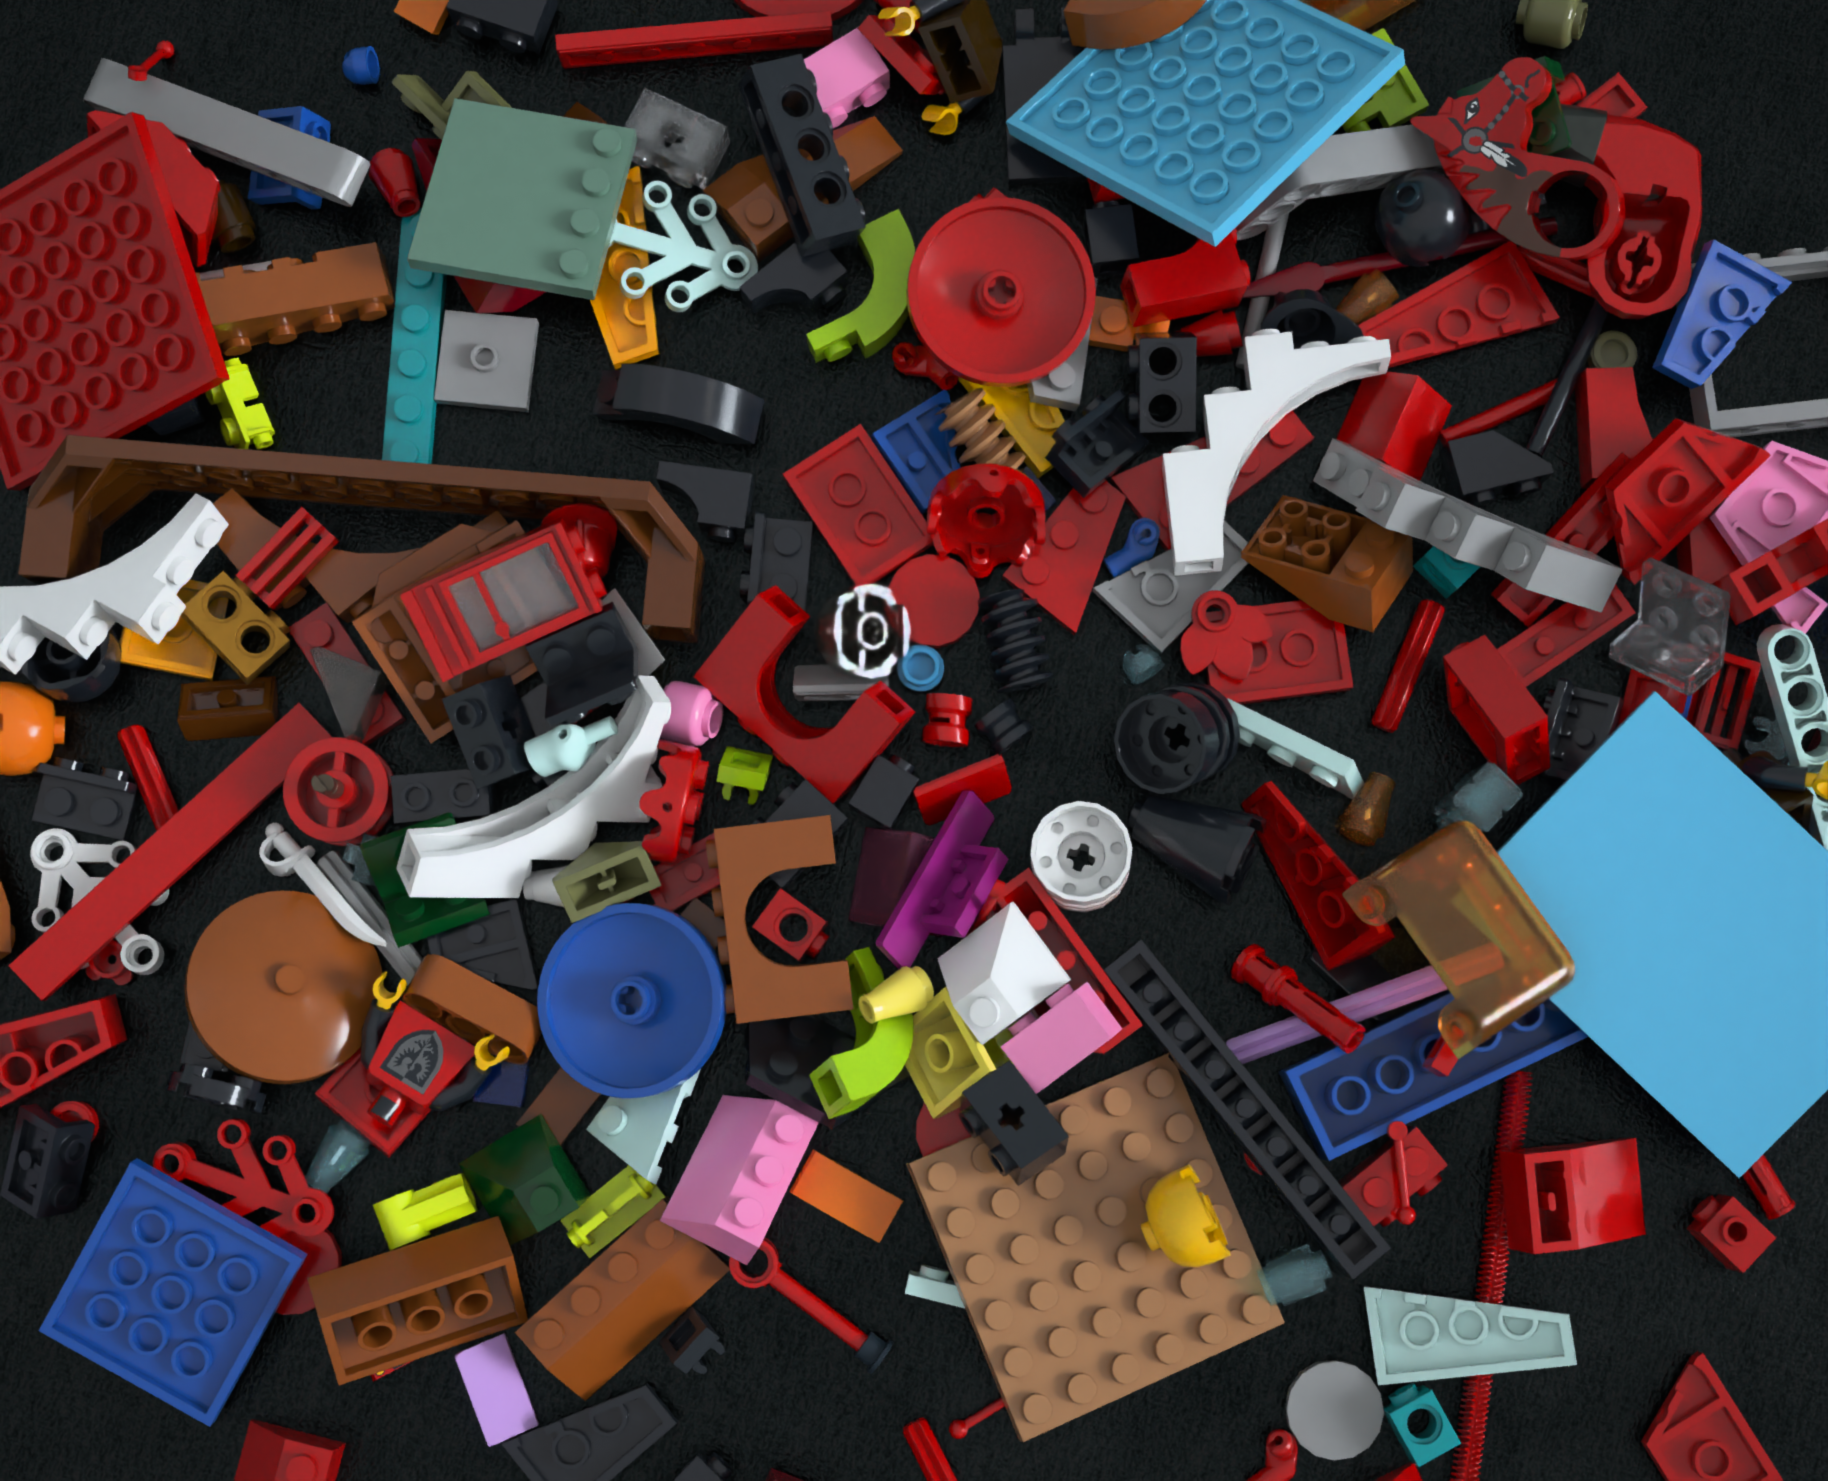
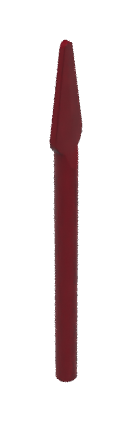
M1555 217L1539 219L1545 236L1557 234L1558 228ZM1494 229L1467 235L1462 245L1449 257L1499 247L1510 240ZM1388 252L1322 266L1314 262H1303L1250 282V286L1247 287L1243 298L1276 296L1279 291L1288 293L1296 289H1310L1318 292L1323 284L1406 267L1408 265L1401 264L1391 257ZM1439 256L1434 260L1443 259V257Z

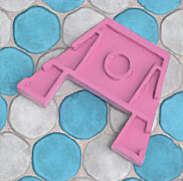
M1774 441L1765 445L1763 449L1767 450L1771 456L1720 503L1709 517L1742 566L1828 519L1827 460ZM1804 587L1771 608L1783 625L1801 630L1806 634L1828 603L1810 589Z

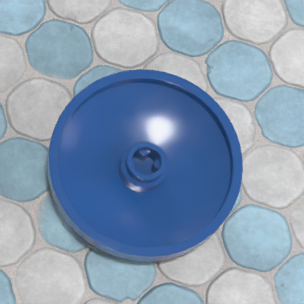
M622 903L606 906L602 911L573 923L556 941L544 963L537 996L538 1017L544 1040L563 1070L581 1085L594 1092L616 1098H642L670 1091L696 1074L707 1062L717 1046L727 1013L725 1004L727 986L720 960L708 939L697 927L681 915L659 906L641 903Z

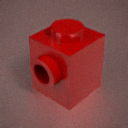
M1718 1194L1716 1197L1710 1195L1699 1203L1692 1212L1695 1220L1686 1228L1728 1270L1744 1273L1776 1239L1736 1198Z

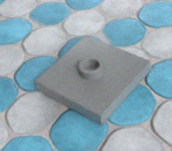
M445 310L434 396L435 402L445 405L529 412L539 328L537 318Z

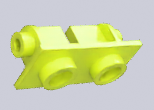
M239 358L225 361L230 379L210 389L205 394L211 405L217 404L223 419L220 420V428L228 446L234 445L237 449H248L251 444H255L256 449H264L274 443L272 436L275 434V431L263 403L248 407L244 404V401L258 398L259 395L248 366L241 364Z
M628 1165L592 1194L580 1208L566 1215L560 1221L568 1230L566 1234L577 1248L581 1247L586 1255L591 1258L666 1196L657 1185L646 1180Z

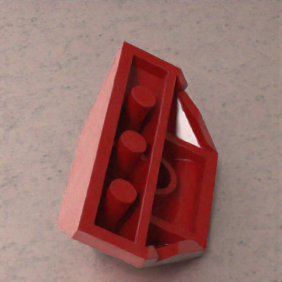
M97 110L87 113L88 137L122 118L124 115ZM146 120L192 264L199 267L206 264L218 216L219 181L210 168H204L192 155L189 146L182 138H176L162 122Z
M1027 868L1006 883L986 921L1014 901L1071 980L1065 985L1069 984L1075 991L1088 982L1122 1027L1121 1031L1095 1050L1094 1053H1106L1142 1027L1141 1021L1030 868ZM1044 1000L1029 1012H1032L1038 1019L1050 1010V1007Z

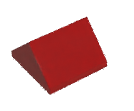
M1387 372L1382 375L1362 378L1336 439L1346 442L1367 455L1420 481L1452 405L1419 375Z

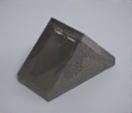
M320 646L310 649L344 737L358 742L364 740L388 685V677L377 669Z

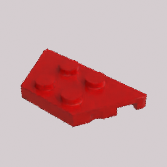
M1675 418L1605 485L1620 566L1623 569L1622 575L1634 585L1640 581L1771 456L1768 451L1754 444Z
M1697 1351L1692 1354L1641 1440L1665 1481H1783L1704 1353Z

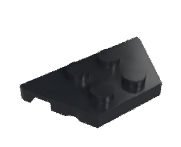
M811 1015L748 1022L745 1029V1049L748 1052V1059L745 1064L746 1085L830 1129L850 1119L854 1111L864 1110L873 1105L882 1094L893 1087L898 1086L900 1088L904 1086L910 1074L904 1065L896 1078L864 1105L844 1115L828 1119L809 1075L829 1057L853 1050L856 1039Z

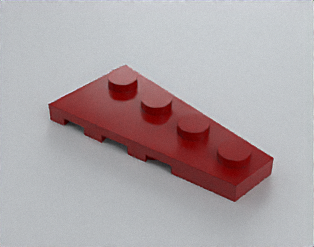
M1509 241L1358 326L1361 328L1364 336H1372L1376 340L1389 339L1391 359L1388 368L1554 324L1560 317L1516 244Z

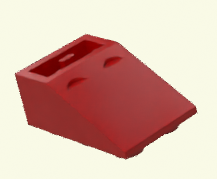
M1635 1137L1499 1151L1509 1249L1530 1254L1583 1249L1646 1235Z

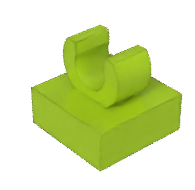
M727 746L719 764L716 781L724 783L722 788L723 798L730 800L734 786H740L749 790L748 804L754 805L760 791L764 790L768 780L773 755Z

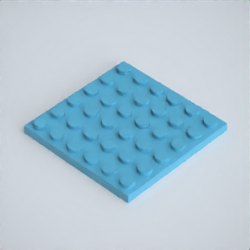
M1206 0L1198 12L1174 31L1153 41L1120 49L1085 48L1006 121L1011 136L1216 247L1405 65L1404 50L1299 0Z

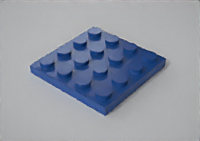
M136 1158L130 1162L43 1321L39 1332L210 1427L219 1416L308 1254Z

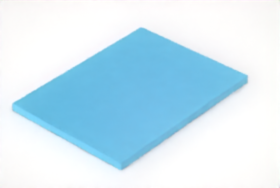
M1653 691L1447 903L1740 1178L1828 1090V850L1656 691Z

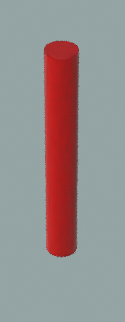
M1557 379L1441 430L1439 438L1443 446L1450 440L1482 433L1546 404Z

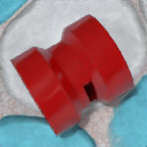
M947 693L927 694L925 710L929 713V722L923 727L922 742L945 747H968L969 730L965 725L966 718L972 712L973 699L967 696Z

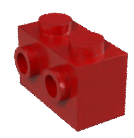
M1407 1126L1408 1134L1403 1139L1409 1197L1415 1192L1421 1197L1442 1181L1439 1172L1447 1167L1448 1164L1417 1127ZM1391 1138L1338 1181L1373 1226L1378 1223L1382 1227L1389 1225L1397 1219V1211L1400 1208L1394 1142Z

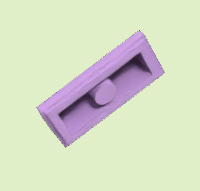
M505 1333L455 1354L457 1365L489 1447L539 1425Z

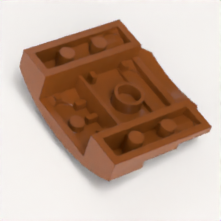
M517 520L495 532L459 524L379 573L372 608L351 621L430 743L453 730L442 702L443 698L478 683L507 675L511 676L514 685L538 671L529 655L525 644L458 674L450 680L442 682L400 594L405 587L525 534ZM535 548L480 572L502 620L510 626V635L572 607ZM473 576L449 586L478 648L480 649L502 639V636H498L495 633L496 624Z

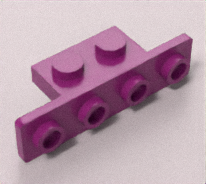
M964 790L960 794L876 940V946L898 969L903 966L911 967L930 933L965 938L1009 860L999 848L979 846L994 821V815L973 791Z

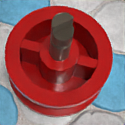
M343 737L321 739L300 751L289 765L283 783L284 804L294 824L307 835L336 846L361 844L378 835L392 818L391 776H394V773L382 756L358 741Z

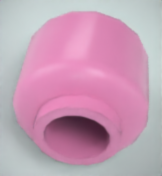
M671 681L664 687L663 691L671 702V715L668 723L663 726L660 735L662 739L690 746H701L709 738H714L718 734L723 720V705L720 701L715 700V696L707 688L683 681Z

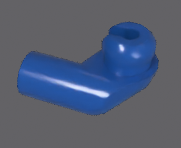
M1149 518L1136 520L1129 529L1124 547L1103 559L1113 578L1126 573L1134 566L1153 557L1160 535L1159 527L1155 521Z

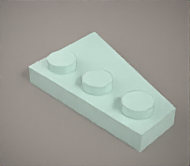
M1228 698L1238 719L1239 743L1249 747L1254 743L1268 751L1267 754L1277 762L1288 767L1295 766L1321 784L1333 788L1357 801L1365 784L1353 759Z

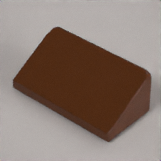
M256 677L248 685L242 679L182 684L177 721L184 738L187 741L265 734L279 721L276 677Z

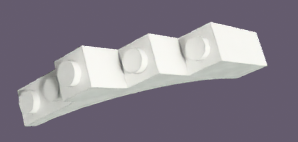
M1263 329L1254 332L1252 336L1244 338L1242 355L1247 390L1240 391L1237 387H1222L1214 390L1211 394L1204 395L1202 412L1207 449L1199 450V447L1195 445H1183L1172 449L1171 453L1163 454L1162 473L1174 576L1222 571L1224 558L1223 523L1227 502L1242 466L1259 441L1286 414L1315 395L1352 380L1386 374L1391 359L1389 339L1376 340L1372 336H1361L1351 339L1346 344L1329 345L1325 341H1314L1304 344L1301 349H1294L1292 332L1280 333L1277 329Z
M195 494L177 515L139 547L108 565L71 579L37 586H0V667L16 675L24 663L33 656L44 637L87 660L95 648L105 640L108 631L115 622L158 645L167 632L177 624L180 615L186 608V605L176 594L191 579L194 570L209 550L219 542L222 533L229 525L210 500Z
M638 675V688L626 699L623 708L615 718L618 733L599 741L594 752L578 772L568 771L549 787L519 804L484 818L445 827L407 829L396 869L409 897L519 898L524 880L528 879L531 874L532 860H575L588 849L590 841L595 839L597 821L649 823L651 817L643 813L640 809L639 801L645 792L662 787L661 780L656 775L651 764L656 761L658 754L657 744L663 726L668 723L671 715V702L654 676Z

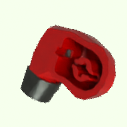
M1560 104L1572 145L1570 148L1550 156L1583 161L1600 168L1617 182L1625 200V219L1619 235L1607 249L1587 260V275L1591 294L1606 311L1622 319H1643L1671 309L1687 293L1691 279V262L1701 228L1702 189L1701 154L1699 149L1676 133L1642 119L1610 115L1605 110ZM1574 174L1561 178L1560 180L1581 188L1583 185L1588 187L1598 198L1593 219L1594 235L1596 238L1605 227L1609 217L1610 204L1605 188L1595 177L1586 174Z

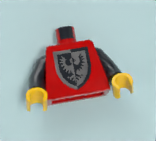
M385 971L373 984V993L376 998L371 1002L361 1029V1062L368 1069L367 1082L381 1090L367 1110V1113L383 1125L392 1127L405 1106L419 1115L425 1116L432 1109L444 1111L472 1098L491 1073V1066L505 1060L510 1053V1049L506 1046L497 1054V1057H494L488 1051V1043L494 1038L495 1034L482 1038L477 1042L476 1046H473L402 1001L395 1008L393 1003L404 993L407 982L403 978L398 984L397 992H389L383 985L384 978L387 975V971Z

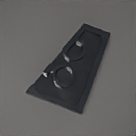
M647 1383L506 1440L502 1443V1446L531 1481H610L675 1426L678 1420Z

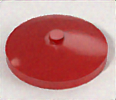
M989 197L974 200L954 208L941 217L927 231L915 251L909 268L906 289L909 317L920 342L927 352L941 366L954 375L976 384L992 387L1024 385L1039 380L1058 369L1075 352L1083 340L1093 316L1096 296L1095 278L1089 256L1071 228L1058 216L1037 204L1008 197Z

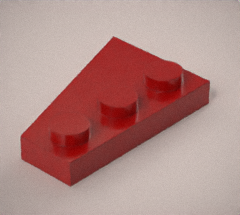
M1107 481L1098 486L1085 498L1073 488L1045 522L1046 535L1044 545L1034 543L1027 559L1019 565L1012 563L1002 575V579L1014 589H1024L1023 596L1038 599V605L1036 606L1074 636L1126 496Z

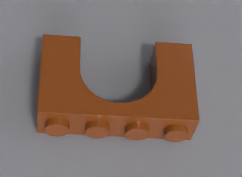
M830 815L714 829L715 839L706 840L709 869L718 868L720 887L712 888V900L715 917L724 916L726 936H718L717 942L721 966L730 965L732 984L726 985V1014L735 1013L736 1023L740 1024L852 1010L853 1001L847 959L802 965L777 963L764 956L754 946L749 937L745 921L746 907L752 892L769 875L787 869L836 864Z

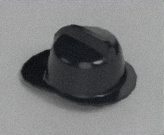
M1296 289L1288 293L1279 291L1274 297V307L1266 314L1260 330L1277 329L1280 333L1292 332L1294 349H1301L1304 344L1314 341H1325L1329 345L1346 344L1353 338L1364 336L1361 328L1355 322L1332 308L1327 298L1319 292L1310 289Z

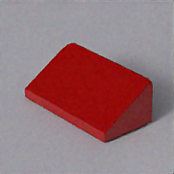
M996 754L915 787L913 797L924 823L927 826H931L947 819L964 790L973 791L985 804L1009 794L1012 786L1003 757Z

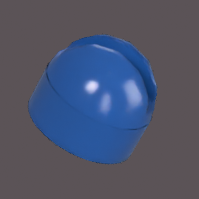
M372 46L351 49L344 56L342 72L349 81L360 85L376 84L380 75L379 61L376 51Z

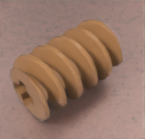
M983 388L969 391L935 414L945 413L947 416L938 427L940 432L955 429L957 432L948 443L951 448L962 445L966 446L967 449L958 459L960 463L975 461L976 464L994 463L1011 467L1020 472L1024 471L1025 468L1018 469L1026 458L1024 453L1018 451L1008 454V451L1016 442L1014 437L1010 435L998 438L1006 426L1004 421L1001 419L988 422L996 410L994 405L978 406V403L986 394Z

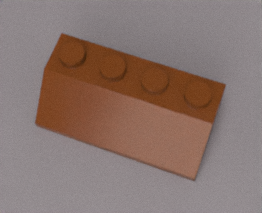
M665 1197L515 1332L542 1365L584 1401L589 1399L730 1271L729 1265L714 1248L660 1221L670 1201L669 1197Z
M499 1216L307 1278L338 1385L528 1321L514 1256Z

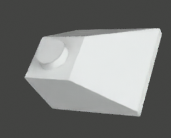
M1014 901L937 958L953 1007L981 1045L997 1036L1071 980Z

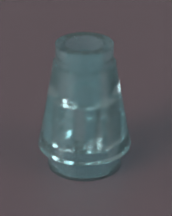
M342 1119L339 1120L336 1126L330 1125L309 1167V1171L305 1175L306 1181L313 1188H319L328 1193L333 1186L369 1154L368 1146L370 1142Z

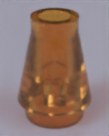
M1375 269L1369 275L1363 273L1335 309L1359 325L1386 309L1393 307L1392 303L1399 298V295L1390 281L1378 269Z
M1370 772L1366 782L1340 816V821L1342 822L1339 829L1340 833L1358 844L1374 846L1377 839L1384 836L1391 796L1396 783L1386 775Z

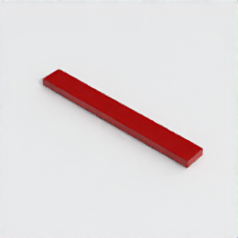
M300 703L295 705L8 966L41 1001H46L281 787L289 765L300 751L316 741L332 738V736Z

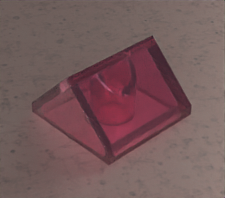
M865 827L848 921L884 927L935 838L911 831ZM930 933L928 935L939 938L942 937L941 934Z

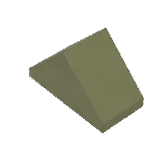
M642 841L594 843L552 879L572 923L598 913L606 906L622 903L661 886L660 879L649 855L642 847Z

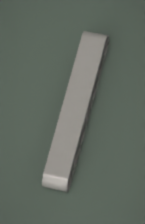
M101 58L83 98V102L98 111L124 116L133 112L144 115L146 120L162 122L176 138H182L189 147L347 207H352L371 165L368 160L348 149L147 74V80L145 81L131 80L128 78L127 66L105 58Z

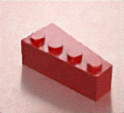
M116 994L0 1023V1109L128 1040Z

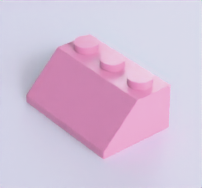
M723 1095L660 1221L748 1265L768 1231L819 1122L777 1100Z

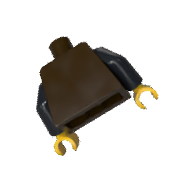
M986 0L910 1L909 8L888 7L882 9L878 15L879 19L895 18L894 29L886 32L885 36L909 35L915 27V21L917 20L920 23L918 30L950 101L947 107L934 104L927 106L922 113V119L924 121L936 122L929 130L931 133L940 135L954 133L958 125V115H966L985 97L993 93L996 85L1003 46L990 14L989 4Z
M1729 748L1722 752L1807 832L1809 831L1813 794L1807 787H1813L1816 794L1828 799V761L1823 764L1819 773L1816 774L1808 772L1807 767L1782 765L1768 751L1760 750L1745 759L1735 748Z

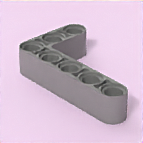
M1413 125L1331 135L1236 227L1237 241L1254 237L1266 231L1307 199L1386 188L1393 179L1403 173L1418 169L1437 171L1444 174L1445 171L1437 156L1433 138Z

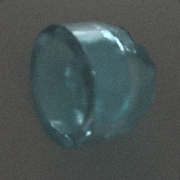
M1137 644L1138 654L1134 656L1130 650H1127L1123 657V668L1133 685L1143 683L1152 678L1165 665L1159 654L1149 645Z

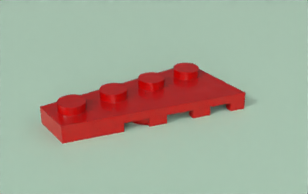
M1293 410L1286 414L1259 441L1239 472L1229 496L1227 507L1312 443L1314 436ZM1206 437L1187 445L1198 446L1199 450L1207 449ZM1163 455L1112 476L1110 482L1126 496V503L1139 519L1149 518L1155 521L1160 530L1158 543L1165 551L1171 549L1162 473Z

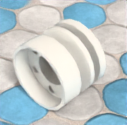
M1076 801L1060 805L1043 817L1033 834L1030 853L1032 872L1054 903L1060 908L1076 912H1088L1103 908L1120 894L1128 880L1133 849L1128 830L1114 812L1098 803ZM1080 850L1088 852V861L1093 863V866L1084 865L1082 871L1074 870L1073 860L1068 857H1077Z

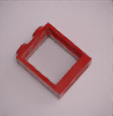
M1483 635L1472 642L1461 643L1453 648L1450 653L1443 656L1449 710L1508 790L1549 769L1548 716L1487 636Z

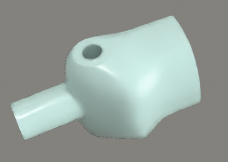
M611 716L584 727L571 723L560 724L550 731L526 741L524 749L531 767L541 776L547 777L562 770L578 772L594 752L596 742L617 734L618 728Z

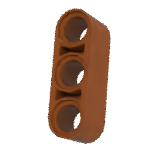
M429 954L423 958L403 994L402 1000L405 1004L474 1045L482 1038L495 1034L494 1038L488 1043V1051L497 1056L503 1048L508 1046L510 1053L505 1061L509 1063L525 1064L542 1034L538 1007L440 955Z

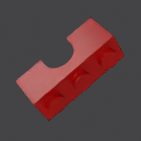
M1828 519L1711 584L1735 625L1758 615L1802 588L1828 575Z

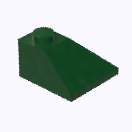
M542 1114L537 1115L458 1164L491 1218L499 1216L509 1245L540 1232L580 1208L591 1196Z

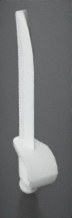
M274 822L269 824L265 831L267 838L262 842L259 850V855L268 871L280 877L289 876L296 872L345 930L365 942L386 946V941L358 916L310 859L315 854V849L311 845L301 849L290 834L284 832L281 824ZM276 848L285 859L278 862L270 861L271 851Z

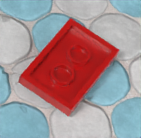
M861 424L783 473L784 480L859 593L934 545L931 535L927 534L926 520Z
M1302 600L1254 606L1267 617L1273 636L1265 641L1252 643L1253 663L1246 679L1238 680L1226 676L1215 668L1213 663L1205 668L1208 685L1214 687L1227 699L1229 698L1239 704L1348 691L1353 688L1344 624L1329 620ZM1221 610L1206 612V617L1210 622L1218 623L1222 621L1223 613Z

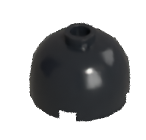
M1418 169L1409 171L1393 179L1381 192L1375 208V229L1383 246L1390 256L1401 264L1414 267L1428 266L1427 261L1434 260L1439 256L1446 259L1454 254L1466 240L1472 224L1469 205L1447 176L1441 172Z
M111 628L105 640L95 648L86 660L44 637L33 656L21 667L22 673L40 692L48 697L61 702H86L105 692L112 686L118 676L122 653L120 642L115 631Z

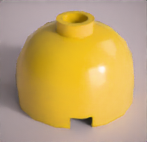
M1189 1164L1158 1180L1149 1191L1145 1204L1148 1221L1141 1224V1229L1152 1251L1161 1248L1170 1261L1183 1267H1202L1231 1255L1230 1251L1225 1247L1228 1245L1227 1239L1208 1195L1204 1196L1202 1192L1198 1193L1195 1184L1201 1181Z

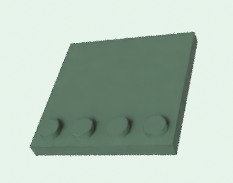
M454 98L407 257L410 268L595 300L637 143L636 129Z

